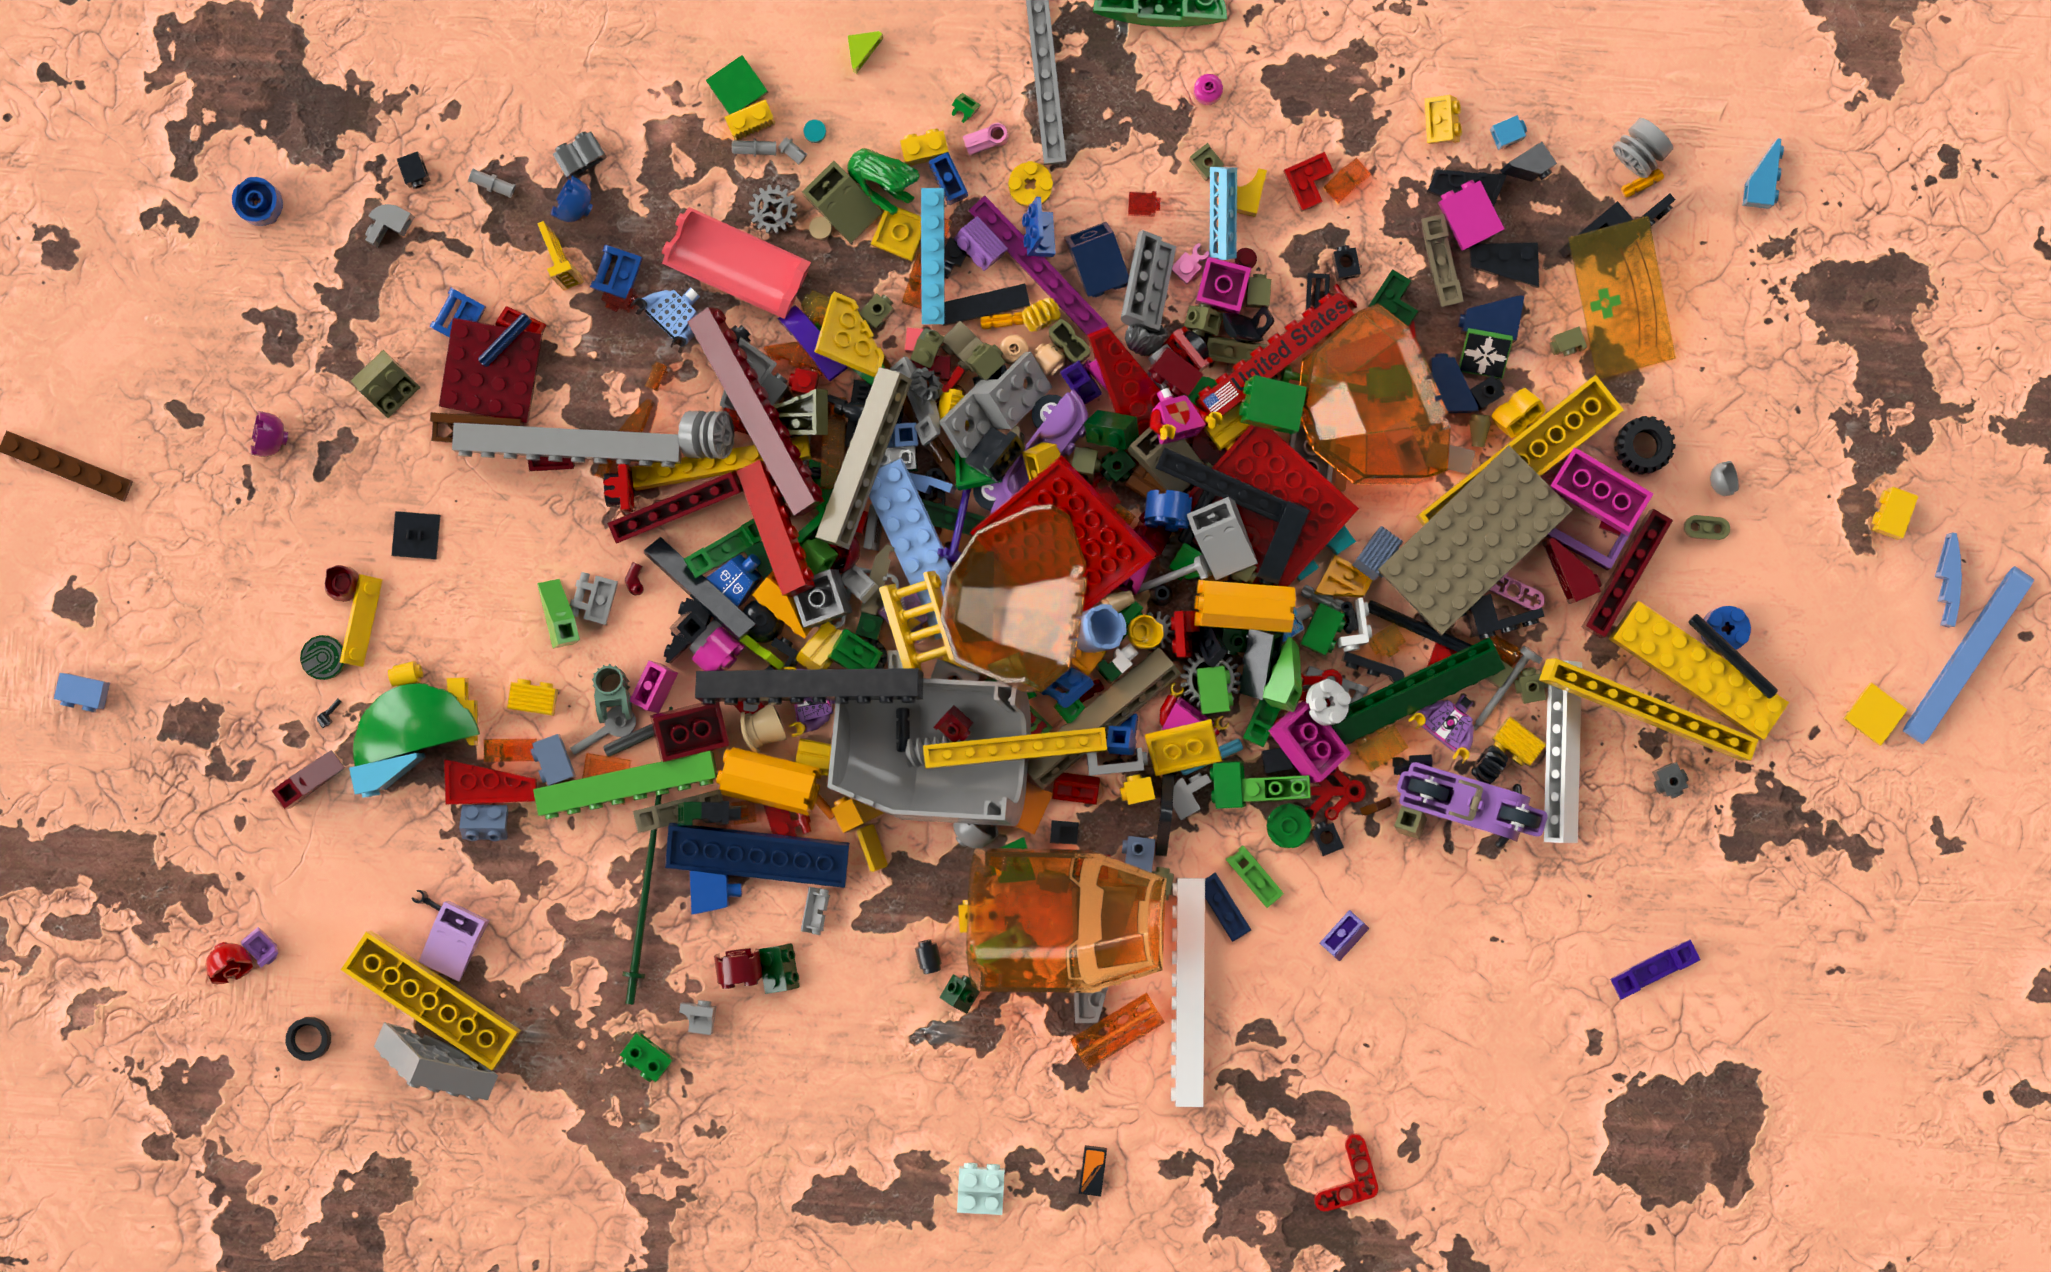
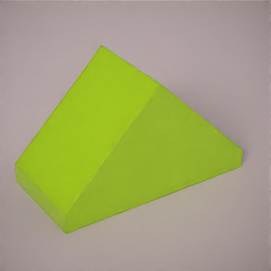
M881 32L848 35L851 64L854 73L857 74L883 40Z

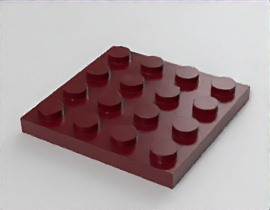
M453 318L439 407L497 418L521 419L523 423H528L543 334L523 330L489 366L485 367L479 362L478 358L508 327Z

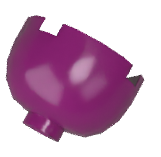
M258 411L252 434L255 445H251V455L259 457L273 456L279 452L281 445L287 444L288 432L284 431V424L279 417L268 412Z

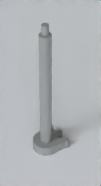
M1202 554L1195 557L1194 563L1143 583L1137 594L1194 571H1198L1201 580L1212 576V573Z
M1523 646L1520 652L1523 656L1515 665L1502 687L1497 690L1475 721L1474 730H1477L1479 726L1484 724L1527 662L1531 659L1540 664L1543 659L1529 647Z

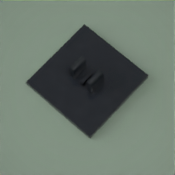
M395 511L391 556L437 560L441 515Z

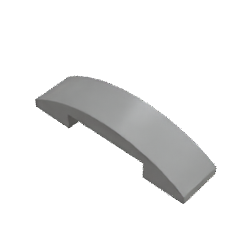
M906 356L890 368V370L900 372L908 378L917 369ZM910 385L907 396L919 421L915 425V429L922 445L926 446L940 435L939 412L935 401L922 399L914 392Z

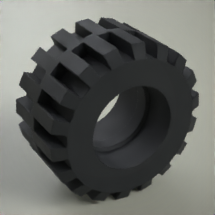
M1642 416L1631 420L1619 430V435L1615 439L1617 446L1614 448L1615 452H1618L1616 457L1618 461L1621 460L1623 462L1622 466L1624 468L1628 467L1630 472H1638V474L1643 475L1645 473H1653L1669 463V459L1674 455L1672 452L1676 448V444H1673L1675 436L1674 434L1671 435L1670 430L1672 429L1670 426L1666 427L1663 420L1658 421L1656 420L1657 417ZM1638 433H1648L1655 439L1657 449L1651 458H1643L1634 450L1633 441Z

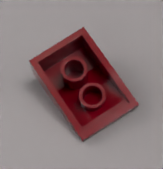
M1554 538L1542 542L1568 604L1578 602L1601 592L1599 588L1602 586L1600 578L1597 574H1593L1589 567Z

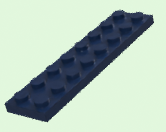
M669 823L665 868L845 888L850 843L696 825L678 826V823Z

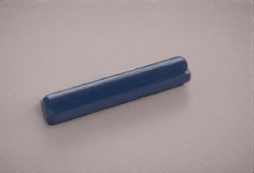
M525 313L521 314L478 358L479 362L485 367L489 366L532 322L531 318Z

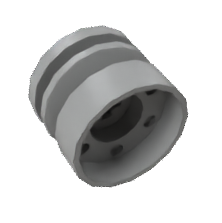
M1639 118L1628 129L1630 136L1623 135L1620 141H1617L1612 146V149L1618 159L1629 170L1642 178H1647L1652 173L1651 170L1657 168L1656 160L1663 161L1674 148L1670 139L1656 125L1645 118Z
M725 411L685 412L681 418L678 431L679 445L685 457L724 459L730 455L734 445L735 433L734 424L729 413Z

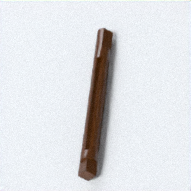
M884 356L882 365L885 366V369L890 370L892 365ZM906 395L903 403L904 413L911 423H916L917 425L919 421ZM937 436L926 447L950 483L955 485V461Z

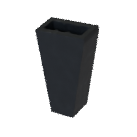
M1292 500L1288 501L1257 574L1261 578V583L1265 585H1279L1312 509Z

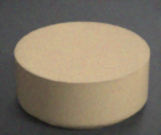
M820 216L810 222L809 231L815 239L824 240L830 236L832 226L825 217Z

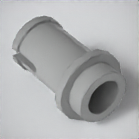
M786 137L778 146L782 154H787L798 165L808 155L793 143L792 138L789 140Z

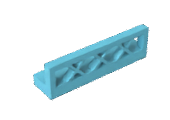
M1210 167L1209 257L1218 258L1219 260L1237 258V167ZM1217 172H1219V183L1217 181Z

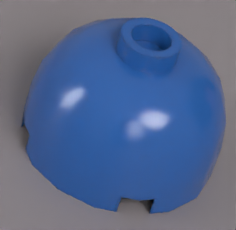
M571 176V180L568 179L556 199L559 205L558 207L553 206L551 215L565 222H575L583 215L587 217L593 207L590 204L591 192L588 186L580 179Z

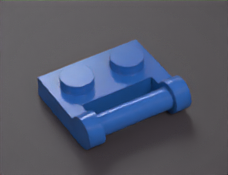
M604 245V255L590 288L628 300L643 258ZM612 256H617L618 259L609 284L605 285L603 282Z
M450 288L449 296L435 322L432 321L429 326L449 338L452 320L448 328L443 327V324L457 299L462 302L453 318L479 322L486 309V306L453 288Z
M1066 664L1048 681H1041L1037 686V690L1042 695H1048L1055 699L1060 706L1067 708L1095 684L1090 677ZM1059 687L1067 693H1061L1056 688Z

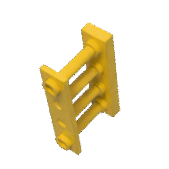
M936 571L924 572V581L901 589L896 588V584L879 588L903 668H919L922 671L921 664L923 662L947 654L949 660L962 658L961 644L956 640L941 591V579L936 574ZM928 589L932 602L906 611L903 609L901 604L902 597ZM935 611L938 621L937 625L915 632L909 630L908 619ZM938 633L942 634L945 646L921 654L916 653L915 641Z

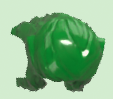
M862 148L853 153L847 164L848 173L861 186L864 193L870 197L874 204L890 212L891 215L896 214L898 211L896 206L873 191L867 185L866 179L878 183L884 191L905 203H910L915 199L914 196L903 190L918 181L920 174L917 169L910 167L899 159L890 158L868 148Z

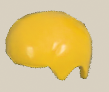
M1139 615L1132 619L1127 627L1129 641L1139 649L1154 648L1161 643L1164 637L1163 625L1158 623L1153 616Z

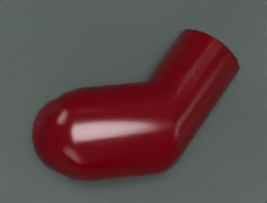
M632 562L625 577V583L629 592L637 596L641 595L644 591V587L638 578L643 566Z

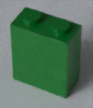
M1257 375L1252 376L1249 380H1246L1243 389L1246 397L1239 410V415L1242 416L1241 423L1292 435L1299 432L1307 387Z

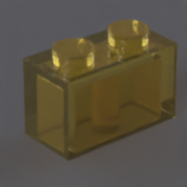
M1386 725L1376 730L1377 735L1369 738L1366 736L1357 742L1358 747L1354 750L1368 772H1372L1409 748L1395 725Z

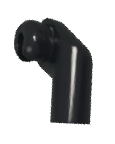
M1347 601L1341 605L1342 612L1345 614L1344 616L1347 621L1343 630L1346 634H1351L1352 631L1357 630L1358 623L1352 604Z

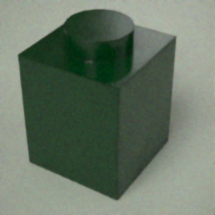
M861 612L855 634L879 641L885 619Z

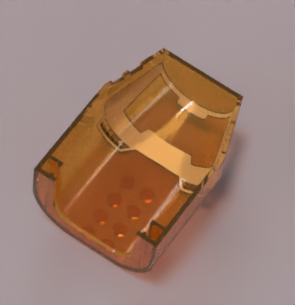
M976 848L972 856L969 872L966 935L967 966L971 984L980 992L1095 993L1103 988L1112 985L1116 986L1130 979H1138L1162 971L1166 878L1093 850Z

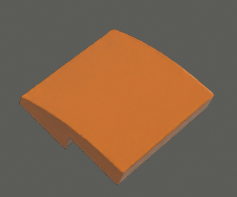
M1027 782L1022 815L1015 827L1035 835L1053 793L1042 790Z

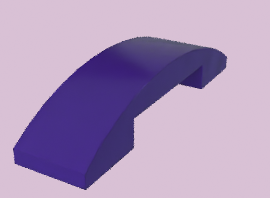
M796 305L790 309L785 319L777 318L789 334L797 340L829 381H832L848 369L844 364L815 353L820 331Z
M1687 940L1637 963L1610 980L1619 999L1622 1000L1640 991L1641 988L1677 970H1682L1701 959L1692 941Z

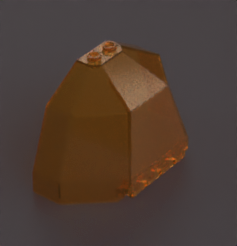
M1380 304L1356 312L1302 359L1299 385L1307 387L1300 424L1304 426L1307 442L1312 446L1314 452L1353 484H1418L1448 471L1451 426L1448 419L1443 417L1448 414L1443 400H1435V397L1439 396L1440 393L1434 379H1426V376L1431 374L1425 357L1419 359L1417 355L1423 353L1417 338L1411 339L1412 333L1410 328Z
M1054 505L1031 506L975 532L947 575L943 605L941 607L940 620L956 663L1021 692H1043L1071 668V658H1076L1078 641L1073 640V638H1079L1081 619L1076 617L1082 616L1085 600L1084 597L1079 595H1085L1088 578L1082 577L1086 570V562L1070 515Z

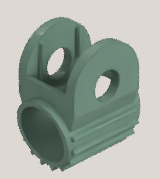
M609 664L608 666L603 665L600 669L597 668L598 671L593 673L594 678L592 681L594 684L592 686L595 688L594 699L599 723H605L608 720L607 707L622 706V713H625L626 719H632V702L629 701L631 695L628 691L630 688L628 682L630 681L626 674L616 665L613 667ZM612 674L620 676V684L615 690L611 692L602 691V683L607 676Z

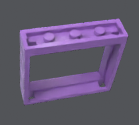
M1556 528L1546 535L1549 539L1554 538L1567 549L1605 570L1612 568L1630 534L1626 536L1621 533L1608 556H1605Z

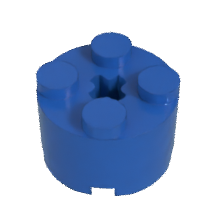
M249 177L238 184L232 193V205L236 213L252 225L266 226L273 224L281 214L283 208L281 193L275 186L263 178ZM260 198V203H257V205H255L254 201H258Z
M1159 490L1148 491L1144 517L1145 526L1151 528L1162 526L1169 532H1178V528H1188L1190 522L1187 514L1191 513L1192 497L1189 498V494L1173 490H1166V493L1159 494Z
M1722 606L1710 610L1704 617V620L1734 649L1737 650L1748 642L1751 624L1742 609L1734 606ZM1728 626L1729 631L1727 633L1725 631L1722 632V627ZM1701 635L1702 640L1704 641V643H1705L1706 645H1708L1710 648L1716 650V649Z

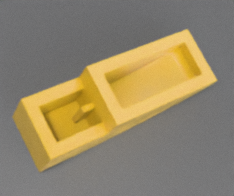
M447 678V691L455 695L457 701L464 708L470 710L478 725V700H469V678ZM478 735L465 738L469 745L478 746Z

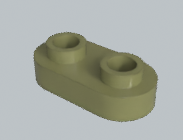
M1693 515L1684 522V532L1691 538L1721 540L1729 535L1730 524L1722 517ZM1692 523H1696L1698 525L1697 531L1692 530ZM1715 525L1720 526V533L1714 531Z

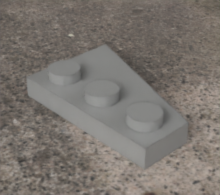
M740 337L738 345L745 351L747 355L746 360L750 367L756 371L758 375L757 380L761 385L767 375L775 368L777 362ZM724 390L720 406L739 418Z

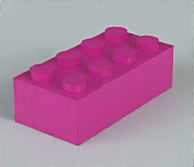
M1575 447L1550 486L1560 497L1626 536L1630 534L1653 496L1652 492Z

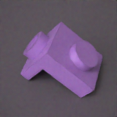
M259 927L241 941L242 946L257 959L260 967L272 963L277 957V944Z

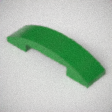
M754 518L721 539L684 558L695 579L743 553L746 548L762 541Z
M1259 699L1243 739L1264 747L1270 734L1268 730L1272 728L1280 708L1272 707L1265 700Z

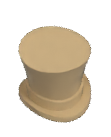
M768 704L754 714L741 713L740 722L744 740L755 753L761 752L759 747L764 746V744L787 740L782 721L774 705Z

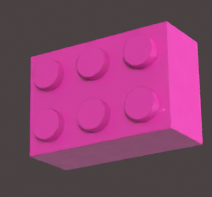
M1306 701L1298 703L1294 712L1289 711L1268 731L1302 776L1310 775V783H1316L1326 778L1351 753L1331 725L1323 726L1313 720L1309 714V711H1311L1309 703L1306 704Z

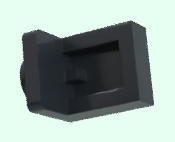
M783 636L780 640L775 637L771 646L789 656L784 667H796L798 664L796 657L799 652L792 648L794 643Z

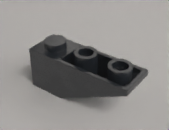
M686 598L685 602L682 601L678 614L682 615L684 612L692 611L707 627L712 616L695 600ZM672 631L671 636H674L671 645L667 644L663 656L666 657L665 662L670 664L691 645L683 644Z

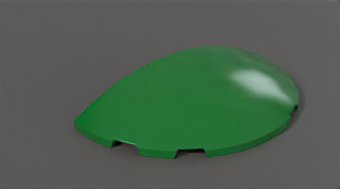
M1095 0L1093 5V13L1113 20L1145 26L1190 27L1227 21V10L1224 0Z
M429 684L401 685L380 695L362 715L353 743L354 764L359 766L395 758L426 748L480 735V731L470 710L464 708L452 693L445 689L428 686Z

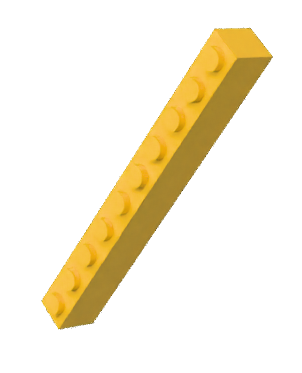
M1557 658L1546 659L1539 681L1740 761L1752 760L1759 740Z

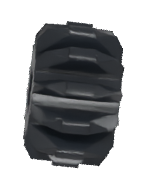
M1493 745L1489 746L1481 753L1473 765L1471 773L1478 781L1491 784L1503 772L1508 762V757L1499 748Z

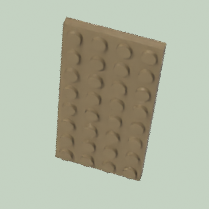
M1508 445L1396 551L1378 571L1442 635L1568 516L1573 509Z

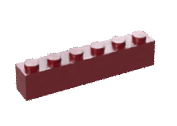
M734 470L607 524L617 544L741 493L744 490L738 474Z
M1655 509L1648 511L1581 626L1583 629L1599 638L1606 637L1673 522L1671 518Z

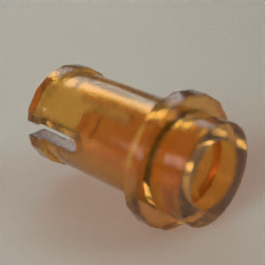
M655 361L654 365H651L653 368L644 386L658 391L665 373H668L666 371L668 366Z

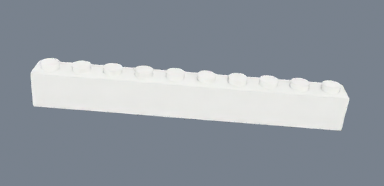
M1177 878V883H1173L1172 896H1177V903L1172 905V919H1176V928H1172V942H1176V951H1172V964H1176V974L1172 973V987H1176V996H1172L1171 1008L1176 1010V1019H1171V1033H1176V1040L1171 1042V1055H1175V1065H1171V1078H1175V1087H1171V1101H1175L1176 1107H1203L1205 878Z

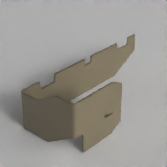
M886 544L875 556L869 576L879 588L885 584L883 577H887L891 562L888 559L890 551L894 552V547ZM879 588L865 604L862 602L860 612L882 618L878 613V610L884 606Z

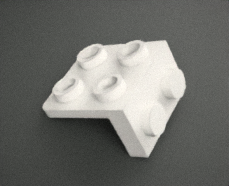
M1358 598L1354 601L1359 635L1345 636L1337 639L1338 649L1343 648L1344 652L1360 649L1359 646L1369 643V639L1372 638L1371 625L1366 623V617L1369 616L1368 603L1363 602V598Z

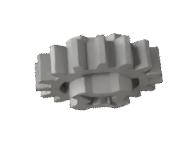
M768 185L767 191L759 188L761 194L759 196L753 194L755 202H749V205L754 208L749 211V215L755 216L751 220L752 223L759 222L757 228L762 230L765 227L767 234L770 233L771 229H774L776 234L779 233V228L787 231L785 225L787 223L793 225L791 217H797V213L793 212L794 209L798 208L797 204H791L795 199L794 196L787 197L788 189L781 192L780 185H777L775 190H772L771 185ZM771 195H776V196H779V197H781V198L777 200V199L771 198L770 196H771ZM763 200V209L758 213L759 205ZM773 205L776 208L777 213L773 214L772 212H769V207ZM788 207L787 215L783 219V210H785ZM769 219L775 221L776 224H769L764 221Z

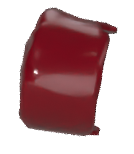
M343 565L327 568L325 578L326 594L335 601H350L355 595L359 577L358 573L353 568Z

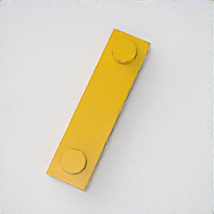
M359 574L340 658L341 663L364 667L383 579Z

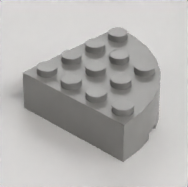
M384 1022L374 1047L378 1050L380 1056L389 1062V1066L395 1068L398 1071V1075L407 1081L409 1086L414 1088L423 1086L437 1093L442 1090L455 1097L465 1095L474 1101L489 1099L498 1077L494 1071L481 1063L477 1064L471 1060L472 1057L447 1043L425 1034L421 1038L417 1034L412 1033L411 1029Z

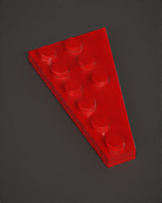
M1108 326L1088 334V340L1115 413L1137 417L1139 436L1142 435L1150 427L1151 413L1160 402L1157 393L1161 390Z

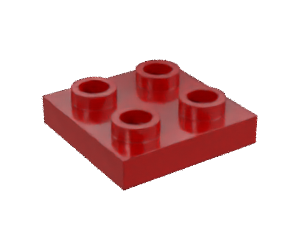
M1175 611L1174 617H1171V628L1175 630L1176 637L1172 641L1173 653H1176L1177 657L1193 658L1192 632H1200V626H1195V613L1198 611Z

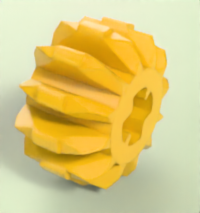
M1053 298L1039 300L1022 312L1023 322L1029 331L1032 332L1043 330L1061 317L1059 307Z

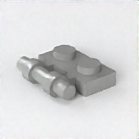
M581 572L580 579L575 584L577 589L574 600L571 599L570 602L573 615L578 617L580 609L586 610L584 619L607 625L618 581L595 576L594 583L591 584L588 583L590 574ZM586 589L591 590L588 604L582 602Z

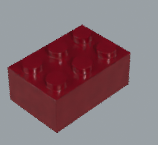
M701 702L650 715L659 756L663 762L730 746L719 702H716V705H703Z

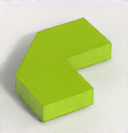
M748 635L740 640L745 647L777 670H781L784 666L779 658L760 646Z

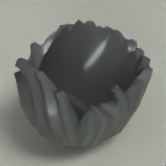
M1135 324V326H1128L1125 341L1128 348L1134 351L1135 354L1150 356L1162 347L1165 338L1168 337V331L1162 325L1160 326V331L1153 332Z

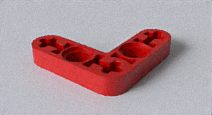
M1352 1133L1346 1137L1344 1142L1354 1180L1318 1191L1314 1196V1204L1320 1211L1334 1210L1371 1199L1377 1195L1379 1190L1366 1142L1361 1135ZM1355 1138L1357 1141H1361L1358 1149L1360 1153L1365 1152V1155H1358L1352 1159L1351 1155H1356L1353 1147H1349V1144ZM1358 1160H1365L1368 1163L1366 1171L1358 1172L1355 1169V1164ZM1371 1173L1372 1177H1367L1370 1185H1374V1188L1371 1189L1370 1194H1367L1366 1191H1362V1188L1365 1187L1364 1180H1358V1177H1365ZM1344 1188H1349L1353 1194L1351 1199L1342 1200L1340 1198V1191ZM1336 1191V1198L1339 1203L1335 1204L1333 1199L1328 1201V1205L1325 1207L1322 1203L1318 1204V1201L1321 1200V1195L1330 1198L1333 1197L1331 1192Z

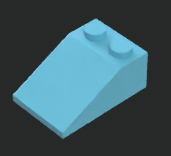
M414 753L350 767L354 794H362V798L380 795L381 790L390 787L425 758V753Z

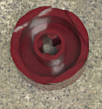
M751 948L726 951V956L720 957V953L714 955L717 983L721 984L722 989L734 988L735 984L744 983V986L757 985L760 978L763 977L759 949H755L754 953H751Z

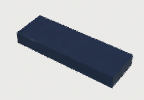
M1216 872L1205 878V899L1231 941L1233 942L1250 932L1251 928Z

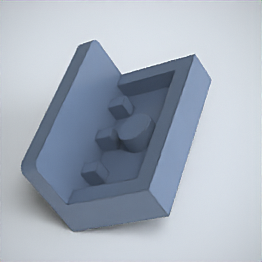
M462 805L459 826L462 839L469 841L507 840L508 806Z

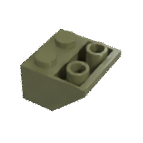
M384 350L351 380L359 392L387 418L421 388Z

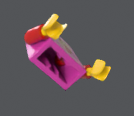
M1165 388L1157 393L1160 402L1152 410L1150 429L1157 433L1161 445L1197 436L1206 424H1208L1210 429H1214L1216 424L1222 425L1221 413L1202 411L1185 395L1173 398L1169 388Z
M1176 683L1171 685V695H1167L1160 708L1159 724L1162 730L1210 720L1204 714L1201 715L1200 711L1180 697L1184 692V687H1182L1181 692L1176 693L1173 690ZM1223 716L1216 718L1214 722L1212 721L1216 737L1220 734V730L1229 727V722L1224 727L1219 725V720Z

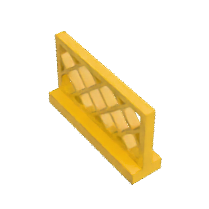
M544 221L537 223L554 266L547 268L552 280L563 291L584 283L582 275L566 259L557 235Z

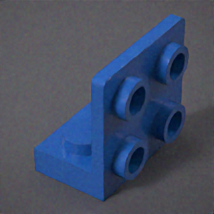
M1036 197L1032 204H1029L1027 212L1022 217V225L1026 227V234L1023 240L1024 247L1027 248V256L1054 257L1056 251L1053 212H1042L1041 197Z

